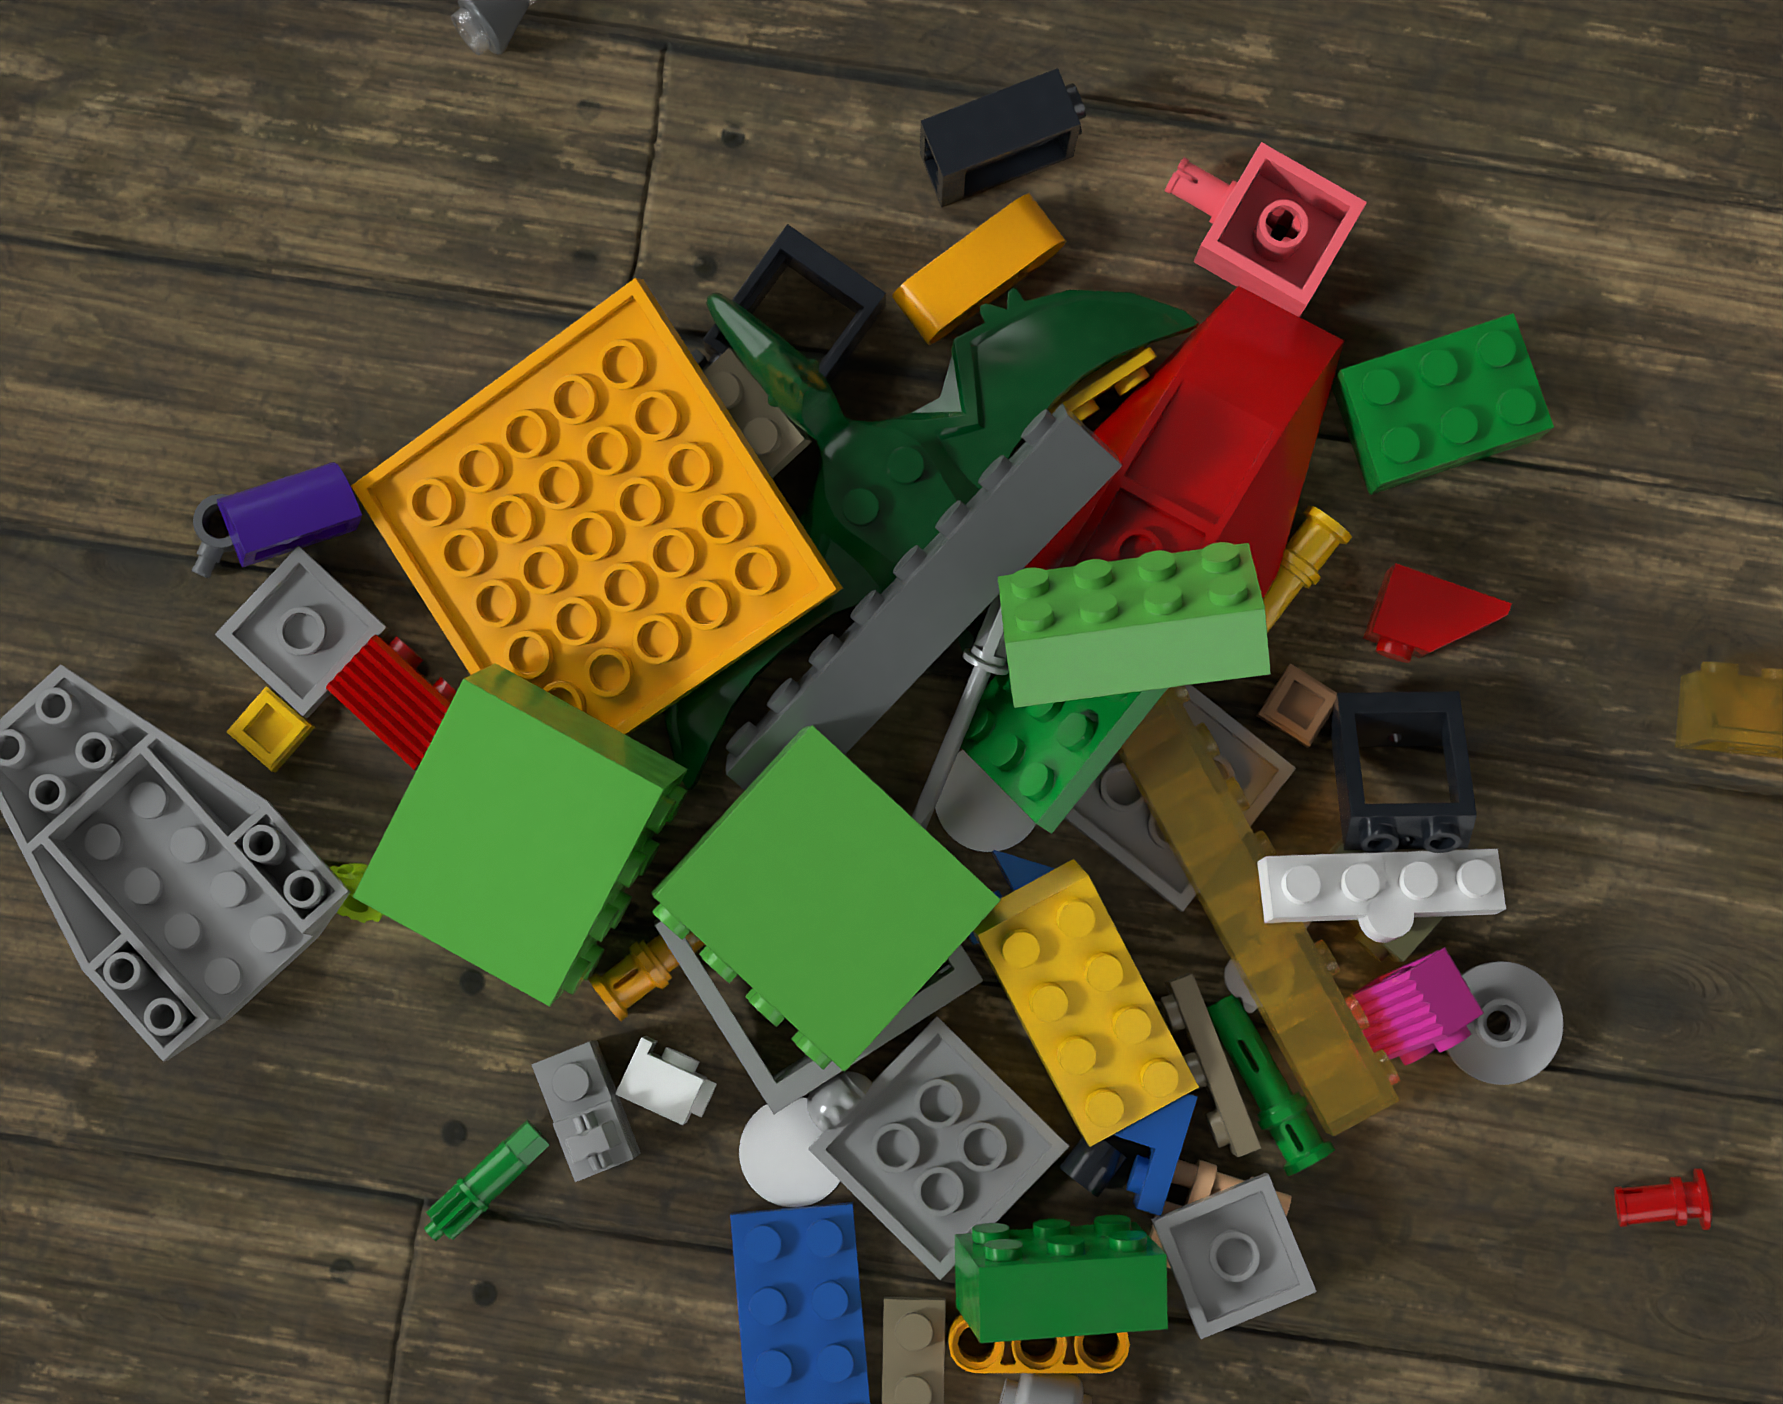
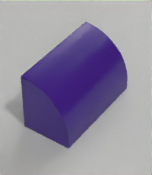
M335 462L217 499V504L242 568L294 551L298 546L303 548L355 531L362 517L350 484L341 468Z

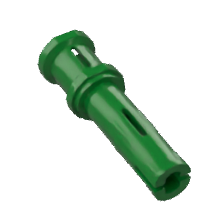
M1230 994L1207 1007L1220 1040L1261 1110L1256 1114L1259 1119L1257 1123L1260 1129L1270 1132L1286 1161L1283 1166L1286 1175L1290 1176L1300 1172L1334 1152L1335 1148L1331 1141H1323L1307 1113L1306 1108L1309 1102L1305 1095L1301 1096L1299 1091L1295 1093L1291 1091L1270 1054L1267 1045L1244 1010L1239 998ZM1241 1040L1244 1041L1259 1069L1254 1065ZM1295 1134L1297 1135V1137H1298L1299 1141L1301 1142L1302 1146H1301L1300 1143L1298 1142V1140H1297Z

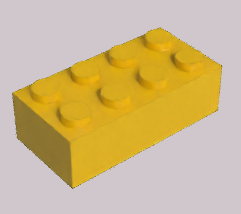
M1075 859L1002 897L1001 901L973 930L978 943L1068 1112L1089 1147L1199 1088L1089 875Z

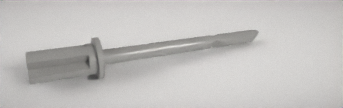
M1000 594L990 603L972 649L967 648L963 652L962 657L974 665V668L912 814V818L925 830L991 673L1007 675L1009 672L1008 664L1006 663L1007 655Z

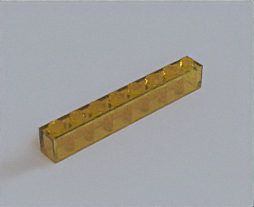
M1185 685L1169 687L1121 746L1118 754L1325 1133L1336 1136L1400 1101L1392 1087L1400 1082V1078L1384 1050L1380 1049L1374 1053L1362 1032L1370 1027V1024L1356 998L1352 994L1344 998L1332 976L1339 973L1340 969L1326 943L1322 939L1313 943L1303 922L1264 923L1257 862L1266 856L1278 855L1264 831L1261 830L1254 834L1242 812L1250 809V805L1236 779L1231 776L1224 780L1213 758L1220 755V751L1211 732L1204 722L1194 726L1183 705L1191 700Z

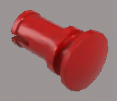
M1694 1168L1693 1181L1682 1182L1680 1176L1670 1177L1667 1184L1625 1188L1621 1186L1614 1187L1616 1213L1620 1227H1626L1631 1224L1673 1220L1676 1226H1687V1219L1699 1218L1702 1230H1710L1713 1201L1708 1181L1701 1168Z

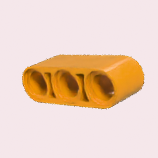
M1028 193L1007 205L912 275L897 288L892 298L926 343L931 345L978 313L981 305L985 303L990 304L1043 265L1067 241L1031 194Z
M961 1314L955 1317L948 1332L951 1357L959 1367L973 1373H1106L1114 1371L1123 1364L1128 1356L1130 1347L1127 1332L1116 1333L1115 1346L1109 1353L1102 1356L1090 1355L1084 1350L1083 1339L1085 1335L1056 1337L1051 1350L1041 1356H1032L1023 1351L1020 1345L1021 1340L993 1342L991 1348L985 1354L971 1356L963 1352L958 1345L959 1336L963 1330L969 1327Z

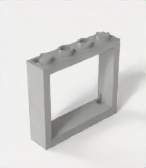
M659 919L654 920L655 927L773 1114H776L842 1071L833 1061L823 1070L805 1055L772 1076L686 938L681 940ZM961 945L947 959L949 964L932 975L853 1064L983 981Z

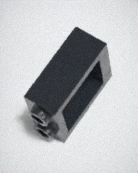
M1056 68L921 120L920 156L940 206L944 207L1074 157L1078 136L1082 134L1079 120L1086 117L1085 108L1075 84L1071 83L1065 86L1060 71Z
M787 224L732 300L753 314L781 274L789 266L856 313L819 364V371L830 384L885 309L886 293ZM716 323L702 340L706 353L712 356L707 362L709 366L728 348L733 349Z
M1459 691L1337 693L1330 732L1344 850H1364L1368 853H1382L1401 849H1426L1433 853H1446L1455 849H1468L1477 812ZM1443 746L1451 803L1365 804L1359 747Z

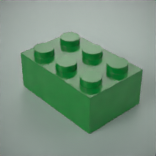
M1514 313L1341 369L1332 384V390L1369 496L1537 441L1554 428Z
M1102 1215L1094 1218V1225L1070 1226L1069 1221L1062 1219H1043L1035 1221L1033 1229L1009 1230L1008 1225L1000 1223H983L973 1226L972 1233L954 1234L956 1307L980 1343L1168 1329L1167 1255L1136 1222H1131V1218L1127 1216Z

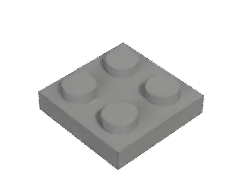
M298 546L215 635L303 717L308 718L331 694L325 687L344 668L345 664L351 661L353 656L360 651L362 646L368 643L372 636L377 634L383 638L390 629L304 549Z
M1267 1173L1151 1219L1200 1339L1317 1292L1270 1176Z

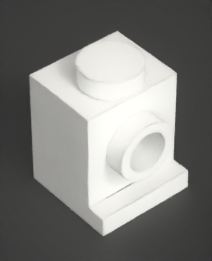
M648 1036L641 1037L616 1091V1095L681 1125L688 1121L691 1113L702 1117L717 1084L708 1080L706 1076L695 1072L699 1061L669 1047L665 1048L662 1056L655 1054L653 1049L657 1041Z

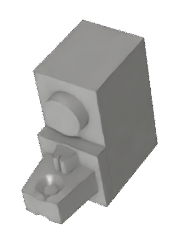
M597 1040L589 1041L532 1064L553 1119L555 1132L575 1182L632 1160L641 1154L620 1098L616 1095L617 1090Z

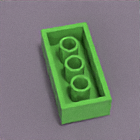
M1219 542L1199 550L1176 553L1152 551L1143 554L1139 558L1109 562L1101 559H1091L1071 567L1049 570L1025 568L1011 575L998 576L1004 641L1014 708L1271 674L1265 606L1249 543L1234 545Z

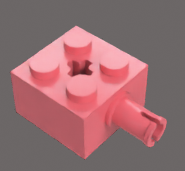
M1263 142L1260 143L1238 182L1233 180L1229 185L1192 164L1184 157L1177 167L1178 170L1173 173L1165 188V192L1168 194L1171 193L1211 216L1209 222L1213 225L1201 243L1194 263L1232 285L1240 286L1298 317L1301 316L1367 203ZM1278 224L1288 229L1286 236L1281 241L1270 236Z

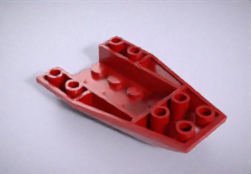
M1238 286L1159 365L1150 377L1093 432L1116 453L1122 467L1024 569L1041 568L1049 570L1071 567L1091 559H1101L1109 562L1139 558L1143 554L1152 551L1176 553L1199 550L1219 542L1234 545L1249 543L1264 600L1279 573L1344 346V340Z

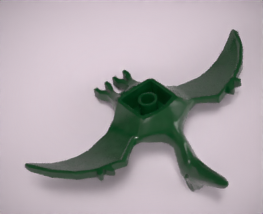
M1012 288L1008 292L1007 309L987 303L981 305L980 315L985 323L954 339L951 349L952 357L941 396L938 399L909 414L882 421L868 422L854 421L844 416L831 386L819 371V362L816 359L808 360L784 338L735 301L720 293H711L707 297L706 305L714 322L745 367L769 395V405L779 407L796 425L817 441L820 456L819 471L809 495L805 511L799 518V521L843 589L665 710V723L674 761L688 769L682 780L686 788L692 790L698 783L720 731L736 704L755 679L784 651L833 616L855 609L859 602L872 590H876L881 594L897 578L893 574V569L900 559L916 545L924 549L939 534L935 526L942 515L955 502L961 500L966 505L982 488L978 480L983 472L1001 455H1004L1008 460L1012 457L1014 451L1024 441L1021 438L1023 431L1038 414L1045 409L1049 411L1060 398L1082 379L1109 362L1143 346L1191 332L1198 327L1199 322L1185 310L1132 292L1066 290L1024 301L1018 290ZM980 614L971 623L978 632L985 618ZM967 629L958 636L962 652L967 648L972 649L975 638Z

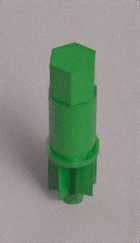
M527 1119L464 1178L461 1176L456 1181L457 1183L426 1211L431 1222L424 1228L425 1232L434 1241L439 1240L444 1234L448 1239L454 1240L483 1211L486 1212L490 1208L489 1204L550 1145L549 1141Z

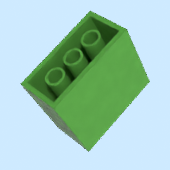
M495 663L462 680L353 898L550 1007L565 991L574 995L582 981H587L594 972L605 950L596 945L597 941L601 942L605 938L610 928H616L626 912L632 896L625 893L624 890L626 887L630 888L638 875H644L654 859L660 843L652 840L654 833L658 834L662 830L666 821L672 822L683 804L688 790L679 785L688 769Z
M813 725L803 727L651 892L653 897L660 902L652 912L681 940L691 931L706 945L699 955L729 984L739 975L752 987L745 997L761 1014L776 1027L786 1018L799 1030L791 1039L810 1059L823 1070L833 1061L844 1072L1001 901L1000 898Z

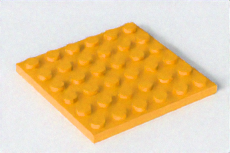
M634 278L351 485L470 675L496 663L627 736L843 589L643 279Z

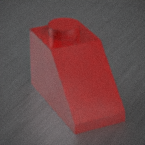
M1395 563L1385 572L1363 639L1377 643L1376 653L1396 661L1410 663L1412 656L1424 657L1508 615L1512 603Z

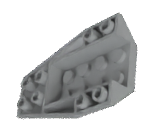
M61 664L0 719V810L81 969L162 1061H168L235 1015L321 935L351 893L268 800Z

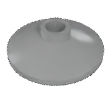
M1488 962L1475 966L1463 973L1464 980L1484 1013L1467 1025L1472 1033L1467 1039L1446 1050L1454 1063L1471 1077L1498 1085L1520 1083L1540 1073L1556 1055L1563 1035L1562 1009L1552 987L1532 969L1512 962ZM1498 1010L1505 1015L1507 1025L1500 1034H1493L1487 1027V1018L1492 1012Z

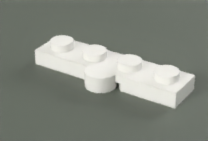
M1498 849L1453 850L1446 853L1413 851L1266 856L1257 862L1264 923L1358 920L1362 931L1367 937L1375 942L1387 943L1405 935L1411 929L1414 917L1493 915L1506 910Z

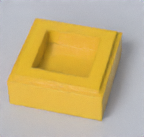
M266 686L227 730V733L269 770L277 772L312 732L315 726L275 691Z

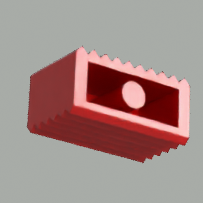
M375 634L353 656L351 661L345 664L344 668L336 674L334 679L325 688L413 770L417 771L457 690L442 677L432 684L416 668L424 660L398 636L388 643Z

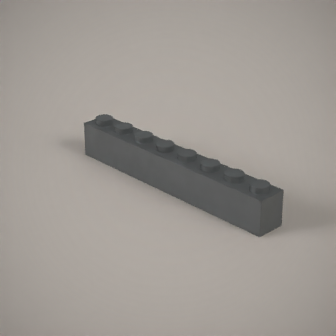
M1061 404L1053 414L1047 409L1038 414L1023 431L1021 438L1026 442L1009 460L1004 455H1001L993 461L978 480V483L982 486L978 493L966 505L961 500L955 502L937 522L935 528L939 531V534L924 549L916 545L900 559L893 569V574L897 578L881 594L876 590H872L859 602L850 616L855 622L838 639L834 634H831L819 644L808 660L813 666L798 682H795L792 678L787 679L773 693L767 703L771 710L756 726L750 721L745 723L733 735L725 748L729 752L726 762V775L742 789L746 790L803 727L811 725L845 755L999 595L998 576L1011 575L1024 569L1122 467L1116 453L1065 405Z

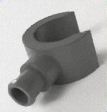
M215 494L205 498L197 506L193 517L194 530L202 542L196 553L199 556L192 567V572L208 579L211 578L212 570L215 564L220 562L223 553L235 550L230 536L222 539L214 538L209 530L210 518L219 510L217 499L228 496L227 494Z

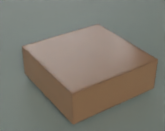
M1290 663L1256 716L1308 748L1333 711L1337 692Z

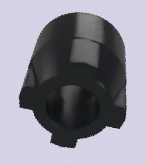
M1082 1137L1059 1168L1098 1198L1128 1158L1105 1140L1089 1147L1084 1137Z

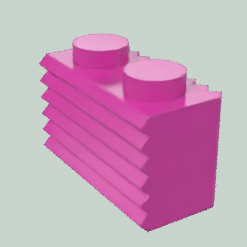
M1445 947L1392 971H1388L1385 974L1383 973L1342 1001V1008L1349 1010L1348 1018L1355 1020L1354 1029L1362 1031L1361 1040L1368 1042L1367 1050L1374 1052L1373 1061L1382 1063L1399 1056L1404 1066L1421 1059L1434 1049H1437L1440 1053L1464 1041L1472 1034L1467 1025L1484 1013Z

